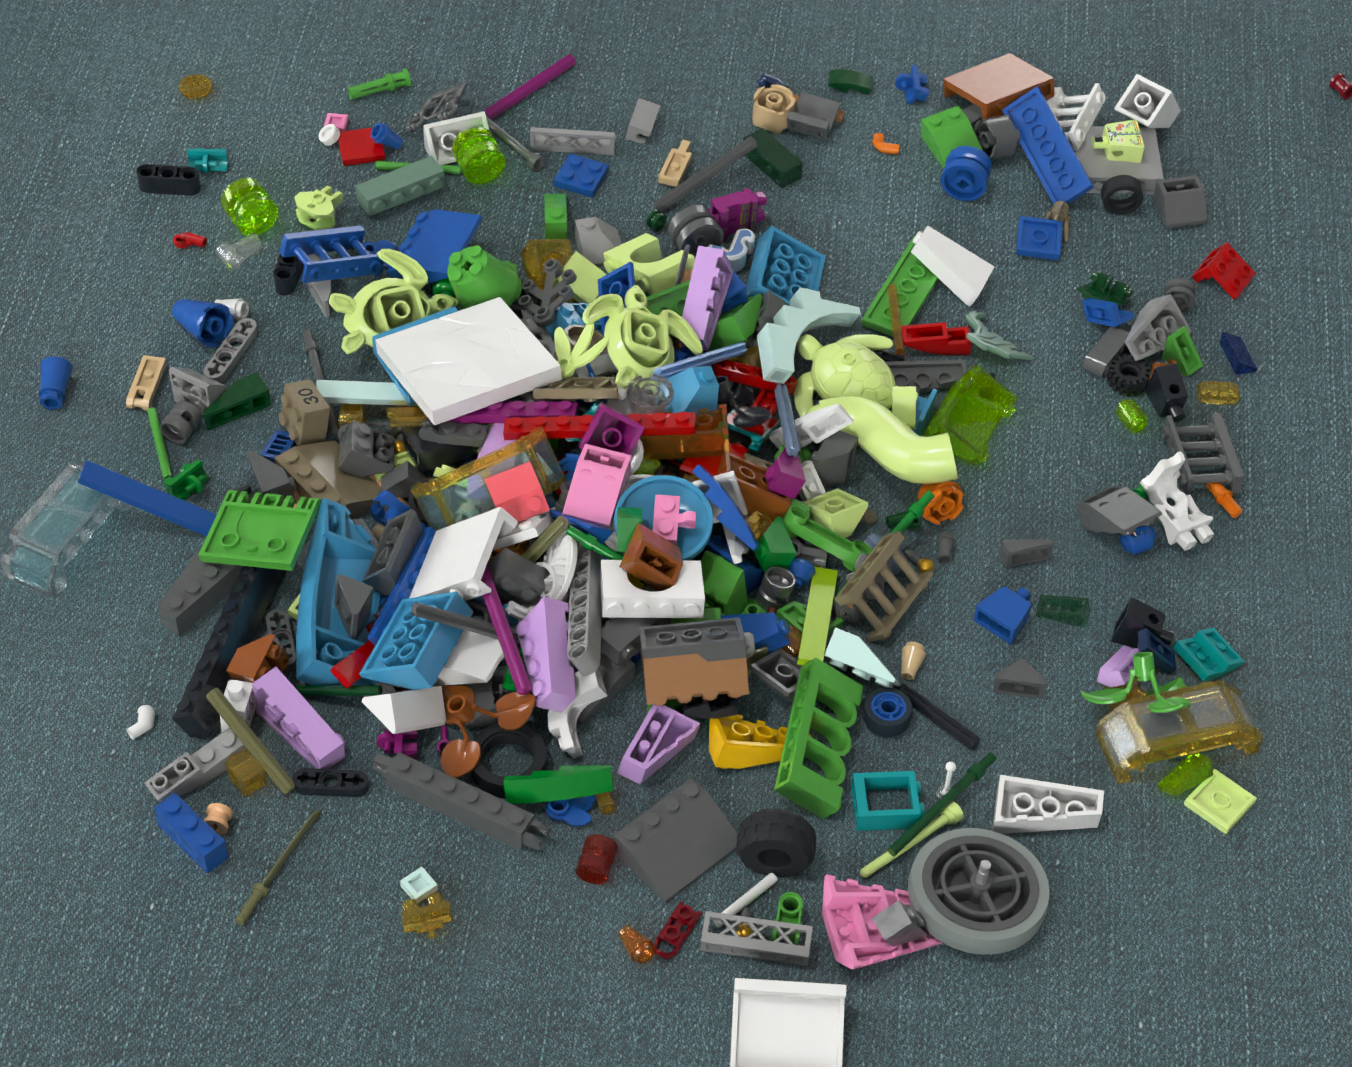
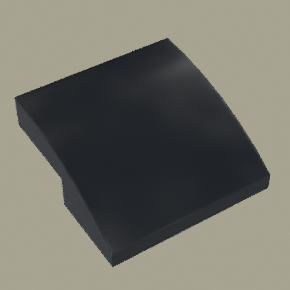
M719 694L715 700L710 701L704 700L702 696L693 697L691 702L683 703L685 716L712 719L738 714L736 698H731L728 694Z

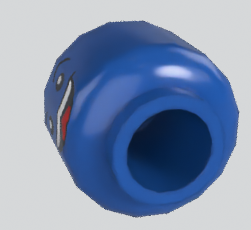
M1152 525L1139 526L1135 528L1136 531L1129 535H1119L1124 551H1129L1132 555L1152 549L1154 539L1157 538Z

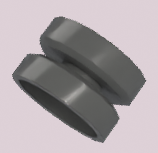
M702 205L684 208L672 218L668 226V235L678 250L684 251L685 246L690 245L689 254L693 256L697 254L698 246L708 247L710 244L721 246L723 242L724 232L708 208Z

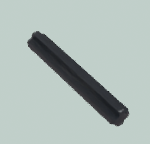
M902 683L897 688V690L902 691L909 697L912 707L969 749L973 750L979 744L980 738L909 685Z

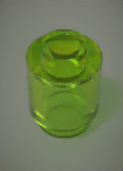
M1125 399L1117 405L1115 413L1129 431L1138 433L1148 425L1147 416L1135 400Z

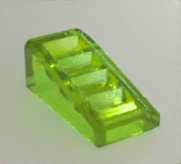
M1193 752L1157 784V788L1175 797L1212 777L1214 774L1210 758L1198 752Z

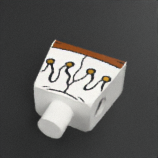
M229 680L224 696L251 728L256 713L252 683ZM220 716L221 733H223L229 726Z

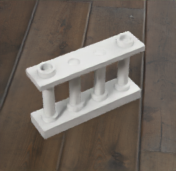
M1099 83L1094 85L1089 95L1068 97L1064 95L1062 87H1054V97L1047 99L1057 120L1060 117L1077 116L1075 120L1058 121L1062 129L1071 128L1069 132L1064 133L1068 140H1071L1074 151L1079 150L1105 102V94L1101 90ZM1084 103L1083 107L1065 108L1067 105Z

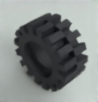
M1127 354L1123 355V359L1121 356H1118L1110 364L1107 377L1108 385L1113 387L1112 390L1114 392L1119 390L1120 395H1123V392L1127 393L1126 396H1131V393L1134 396H1137L1138 393L1142 394L1148 385L1151 373L1150 366L1147 367L1148 363L1146 361L1142 362V359L1135 361L1132 355L1131 358H1128ZM1123 373L1132 374L1135 377H1126Z

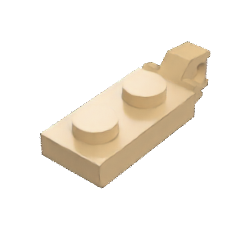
M682 140L678 149H671L659 174L658 183L674 187L681 183L692 159V153H690L691 141Z

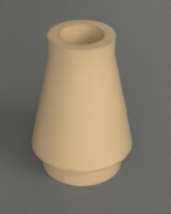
M907 642L902 648L900 676L903 679H915V675L926 656L925 647L922 644Z

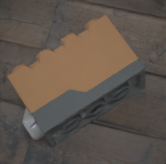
M740 617L639 627L647 705L661 706L670 699H677L680 703H688L692 701L693 697L702 696L704 700L710 701L715 700L719 694H728L731 698H738L749 694L747 659L755 652L753 634L751 632H743Z

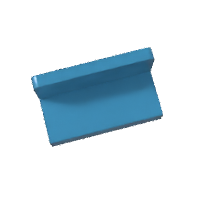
M936 389L932 390L928 399L918 396L915 430L913 431L919 436H922L935 408L938 391Z

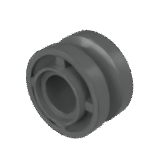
M1175 278L1166 283L1164 296L1171 294L1181 312L1189 311L1194 306L1196 288L1191 281L1184 278Z

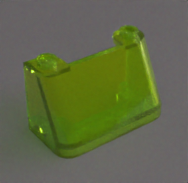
M975 364L951 386L921 436L929 437L948 433L954 457L974 465L978 462L982 464L990 454L987 452L989 446L986 445L999 421L1004 417L1009 418L1016 409L1014 404L1018 397Z

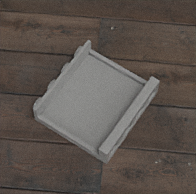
M1091 126L1079 150L1075 151L1094 185V188L1086 193H1101L1103 184L1110 178L1118 175H1130L1140 181L1143 194L1154 195L1157 180H1164L1155 128L1139 127L1144 143V151L1141 163L1108 160L1106 159L1104 149H1093L1092 137L1102 136L1104 127ZM1121 190L1114 194H1133L1134 192Z

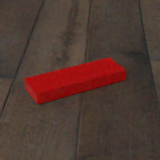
M369 640L330 670L346 689L362 679L359 673L375 645Z

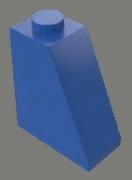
M774 612L721 616V619L740 617L743 632H751L753 634L755 650L768 647L767 654L790 644L788 636L790 628L784 619L781 620Z

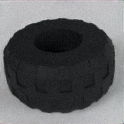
M780 808L761 809L751 813L740 823L736 841L737 854L746 867L758 874L761 873L767 876L773 873L776 877L795 876L806 870L814 860L816 851L815 829L803 816L793 811Z

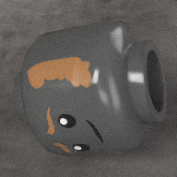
M863 594V600L870 607V601H868L866 595ZM835 599L833 600L832 609L835 611L836 617L841 618L844 622L858 624L862 620H866L855 604L849 603L840 606Z

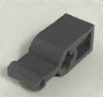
M769 290L762 296L757 318L759 332L767 323H774V316L786 304L784 300Z

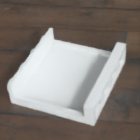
M498 507L437 530L409 598L457 591L463 600L467 601L490 593L492 589L484 584L481 578L498 535L515 529L518 521L502 507Z
M735 978L730 1067H842L846 985Z

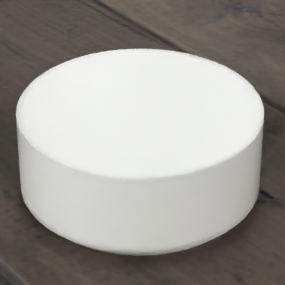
M333 124L326 125L319 133V140L324 145L330 146L338 140L340 130Z

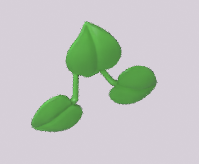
M1140 652L1133 655L1134 669H1129L1130 677L1125 689L1109 688L1094 692L1081 691L1082 697L1092 703H1116L1127 699L1126 695L1130 694L1134 677L1137 676L1139 681L1151 680L1154 689L1147 691L1146 696L1157 698V702L1148 705L1150 711L1164 713L1192 706L1189 700L1179 697L1189 693V688L1184 684L1181 677L1158 687L1152 652Z

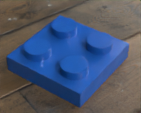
M570 153L555 176L553 186L593 198L609 171V165Z
M1019 216L1016 255L1059 260L1062 221Z

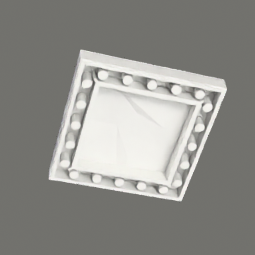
M500 297L375 340L377 354L433 425L562 380L560 364Z

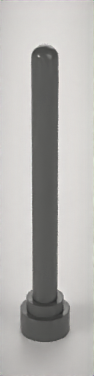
M486 116L489 129L527 159L528 166L533 171L538 172L544 168L546 159L541 154L531 153Z

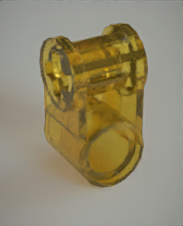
M342 403L339 412V427L344 424H350L352 420L358 423H365V404Z

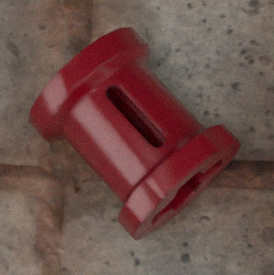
M1342 73L1335 75L1331 79L1329 87L1339 92L1344 100L1349 99L1352 96V83L1347 81Z

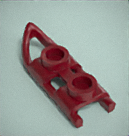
M679 902L657 936L653 945V953L663 959L674 957L703 913L701 911L695 912L690 906ZM684 924L688 926L685 933L680 931ZM662 940L674 945L675 949L672 952L666 953L658 949Z

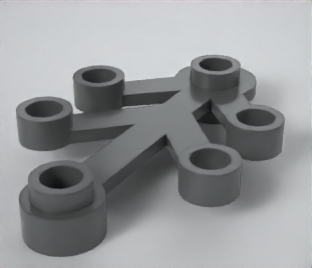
M553 258L547 260L544 264V271L547 274L544 291L539 289L532 279H527L522 283V289L526 294H531L542 301L541 307L534 304L529 295L522 296L518 301L523 310H528L534 314V321L542 327L551 325L556 318L555 310L566 300L573 297L574 291L569 284L574 283L577 279L572 269L564 271L561 263ZM561 276L563 280L554 287L555 279ZM558 294H560V296H559L555 301H553V302L551 303V301H552Z

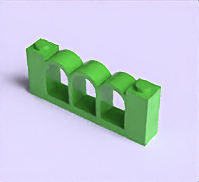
M815 657L800 668L774 791L824 819L836 813L842 805L841 796L843 788L838 785L843 782L846 769L841 757L849 753L851 748V738L847 728L852 726L857 719L856 709L862 702L863 686ZM816 699L831 708L837 720L814 707ZM810 728L826 737L831 748L808 735ZM804 756L818 764L824 771L826 778L802 765Z

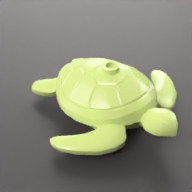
M381 249L378 252V256L381 260L395 268L404 279L385 278L373 281L362 288L353 299L350 296L333 293L329 298V304L335 311L345 313L343 326L350 334L343 337L341 348L347 354L356 352L364 344L373 347L372 336L448 308L456 307L458 301L446 294H436L429 299L422 291V288L428 283V276L424 268L411 257L392 249Z
M638 285L630 288L625 295L624 303L627 308H624L622 297L618 294L602 295L595 299L583 312L582 320L585 324L591 325L602 317L609 316L605 325L604 337L609 338L606 348L614 366L618 370L616 384L623 389L632 386L639 390L652 387L657 395L666 400L660 386L662 380H656L653 371L655 368L674 363V347L669 334L680 339L695 355H700L703 349L697 334L684 318L672 310H662L659 315L652 314L646 308L648 305L646 295Z
M805 334L799 337L796 343L799 353L806 360L813 361L811 371L802 374L797 380L798 383L793 394L796 410L800 417L804 416L813 406V393L815 392L823 400L841 396H862L878 402L887 409L892 408V386H897L894 376L885 361L871 351L890 349L893 347L892 340L873 334L852 335L844 337L836 343L822 346L811 335Z

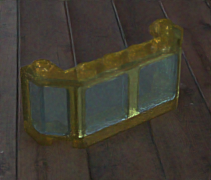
M539 426L530 430L531 433L521 436V439L436 479L432 478L426 483L422 484V482L411 486V491L428 526L437 531L496 509L485 478L529 461L544 495L559 489L561 484L567 481L543 427Z

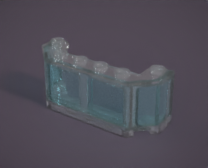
M69 464L13 527L9 536L10 539L14 540L12 549L8 554H3L1 560L6 578L52 599L59 592L63 591L67 585L66 564L75 558L83 544L88 542L95 530L104 524L106 517L112 510L118 506L123 511H128L134 507L77 483L83 464L82 466Z

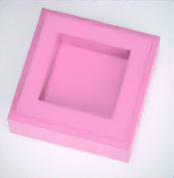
M328 113L324 126L333 124L340 132L346 131L349 121L348 115Z

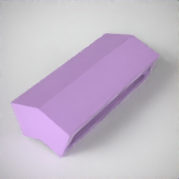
M1125 645L1122 646L1100 668L1097 682L1109 687L1124 685L1130 677L1129 669H1134L1133 655L1140 653L1138 648L1132 649Z

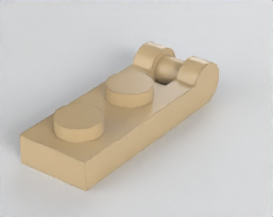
M143 355L126 399L127 408L135 409V407H140L144 411L152 408L154 396L167 365L166 358Z

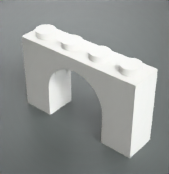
M601 560L600 589L602 617L703 618L705 594L701 561H682L683 566L674 586L664 591L650 592L641 590L629 582L627 571L619 567L622 560Z

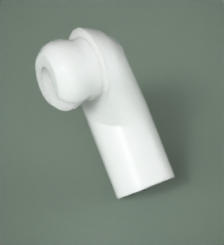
M140 706L137 712L139 713L138 722L126 729L132 740L153 728L155 711L152 706Z

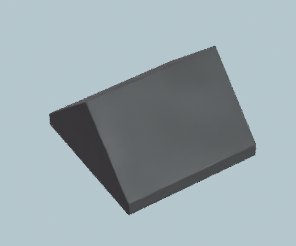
M340 574L336 575L334 604L349 638L357 640L371 615L373 587Z
M780 648L753 663L749 669L757 679L793 705L802 666L797 665L798 660Z

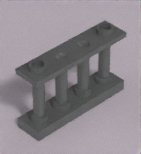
M1212 413L1210 423H1207V425L1175 427L1172 416L1168 415L1165 425H1162L1161 434L1162 438L1166 439L1172 457L1180 451L1184 454L1185 461L1179 470L1178 485L1183 488L1185 495H1190L1193 484L1219 482L1228 484L1229 490L1233 494L1240 493L1244 474L1221 413ZM1207 434V436L1211 437L1212 441L1181 443L1179 436ZM1213 450L1218 457L1186 459L1184 452ZM1219 466V468H1222L1223 473L1192 475L1190 468Z

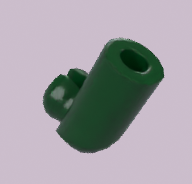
M908 511L887 516L885 520L888 528L895 527ZM921 517L914 519L907 528L911 530L918 529L922 524Z

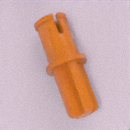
M1221 482L1207 483L1205 485L1216 499V503L1222 505L1232 518H1237L1242 513V509L1232 498L1233 493L1227 490Z

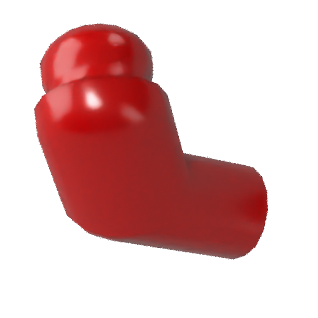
M184 232L175 235L173 243L177 248L181 249L192 245L204 248L207 244V238L190 232Z

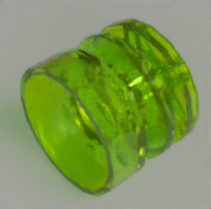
M473 127L463 131L455 138L452 144V154L465 178L472 184L482 185L490 183L499 177L506 166V159L490 130L484 127Z
M241 178L234 181L226 188L221 197V207L238 230L246 236H257L266 232L277 220L279 214L278 206L258 180L254 178Z

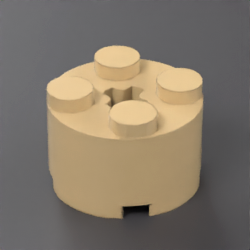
M772 85L771 88L766 89L765 86L759 88L755 92L753 100L752 118L754 126L772 131L774 134H780L784 129L788 128L787 116L789 111L794 112L795 97L792 96V91L781 85Z

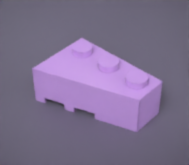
M653 704L624 754L618 774L641 785L695 739L701 723L665 705L655 706Z

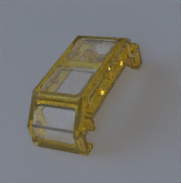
M1222 680L1206 681L1200 685L1183 686L1177 690L1160 692L1161 697L1164 699L1172 697L1185 698L1191 702V707L1172 712H1152L1148 709V705L1157 702L1156 695L1153 694L1127 700L1099 720L1095 736L1117 784L1130 781L1128 775L1130 770L1138 769L1139 772H1143L1145 765L1153 762L1235 744L1237 750L1243 747L1246 755L1258 752L1263 736L1260 730L1255 727L1240 698V691Z

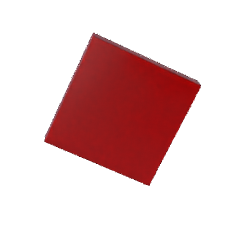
M373 128L340 132L338 145L343 166L385 160L383 145L375 143L373 138H371Z

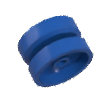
M961 146L953 149L947 156L940 182L943 190L949 196L962 201L980 198L987 188L992 169L991 160L985 152L976 147Z

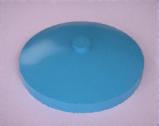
M670 475L647 477L630 486L620 497L615 509L614 526L616 536L618 507L642 508V525L653 531L655 495L680 496L679 514L687 511L696 512V526L694 529L678 527L676 546L680 548L682 561H690L702 552L711 537L713 513L708 499L698 487L685 479Z

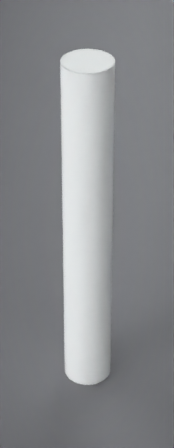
M768 874L722 913L730 915L739 913L778 881L775 874ZM713 920L714 924L719 928L724 925L722 921Z

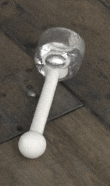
M954 762L946 764L947 776L945 785L939 786L936 790L935 802L942 798L941 795L944 796L952 788L950 786L952 772L956 769Z

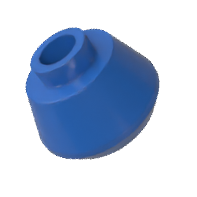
M794 558L787 569L794 575L796 579L794 587L798 588L808 584L816 572L811 562L800 558Z

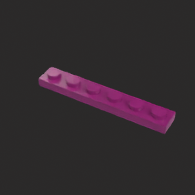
M569 401L498 402L446 422L504 423L505 418L578 416L579 404L578 402Z

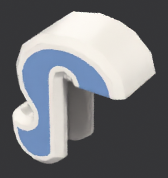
M739 229L736 231L729 250L712 244L708 245V247L724 249L734 272L741 271L746 266L747 253L749 255L753 254L755 234L749 229Z

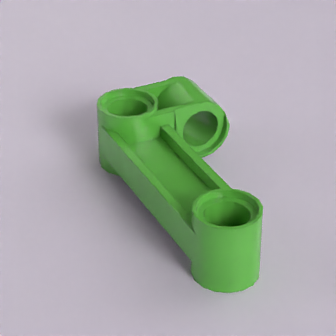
M791 498V505L782 517L790 538H797L799 536L842 559V563L847 569L856 572L855 563L857 558L862 553L869 555L872 551L871 547L859 540L851 542L809 519L811 507L796 498Z

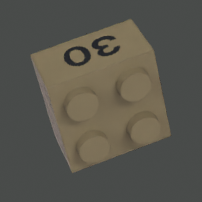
M311 379L285 384L284 392L281 395L282 408L279 413V421L289 432L291 440H295L297 446L325 442L330 406Z

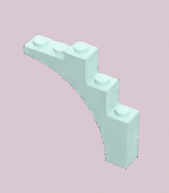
M799 288L789 300L790 306L783 305L774 316V323H767L757 335L763 380L784 384L794 372V352L800 335L821 326L837 325L850 327L861 315L860 307L821 299L819 291Z

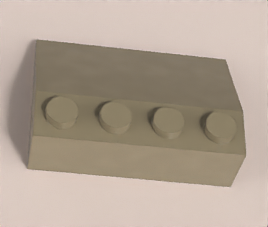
M335 440L295 446L274 458L275 464L284 468L287 477H293L300 497H307L308 500L310 497L320 498L321 500L326 498L344 505L351 512L349 517L352 521L370 511V507L375 502L373 500L381 492V487L370 476L358 478L338 469L339 444Z

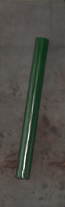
M381 685L351 686L348 689L344 686H294L302 696L382 695Z

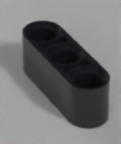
M143 164L136 170L139 189L144 193L192 196L198 194L201 190L199 172L194 167Z
M280 254L273 276L275 290L280 295H290L296 288L303 268V264L297 256L283 257Z

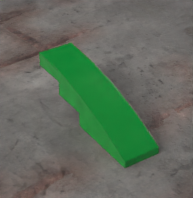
M612 765L560 766L559 770L533 771L530 776H505L503 780L506 802L510 804L566 800L614 790Z

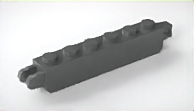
M400 752L392 758L378 753L373 759V769L380 772L381 776L386 779V786L391 791L516 849H521L526 845L540 850L544 844L540 838L535 837L532 833L547 838L552 832L550 827L535 820L534 814Z

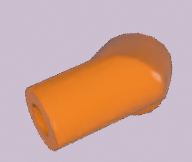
M875 133L873 135L872 145L878 151L898 155L899 144L886 143L882 133Z

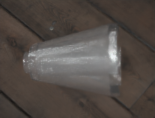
M650 374L649 378H642L641 375L631 380L627 386V397L631 412L638 414L668 413L674 398L671 382L655 374ZM659 435L646 436V437H648V438H650V439H655V438H657Z

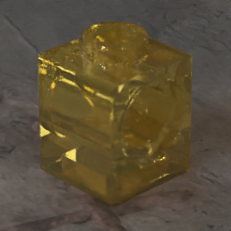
M247 749L233 755L225 762L227 777L244 797L266 785L264 769Z

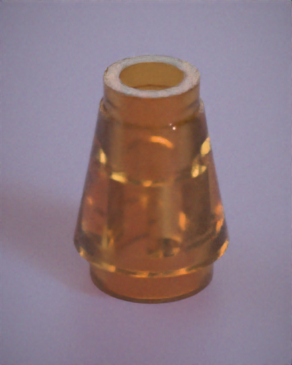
M630 925L621 928L618 936L632 961L639 964L648 962L654 955L653 942Z

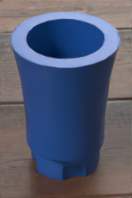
M47 357L40 363L41 384L39 402L46 409L55 410L63 405L73 366L64 358Z

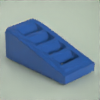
M276 430L263 449L261 456L275 463L274 458L295 447V440H291L289 432Z

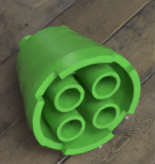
M480 246L468 247L450 255L447 275L461 310L498 297L510 307L514 300L519 299L522 289L519 275L511 266L486 252Z

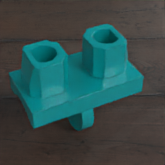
M188 148L189 167H194L204 173H209V171L227 172V149Z

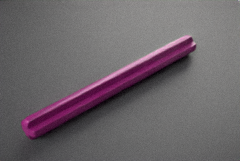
M571 54L566 55L484 110L485 115L493 120L574 66L575 57H572Z
M486 565L481 581L492 590L490 593L482 596L517 693L519 695H526L532 691V686L488 565Z

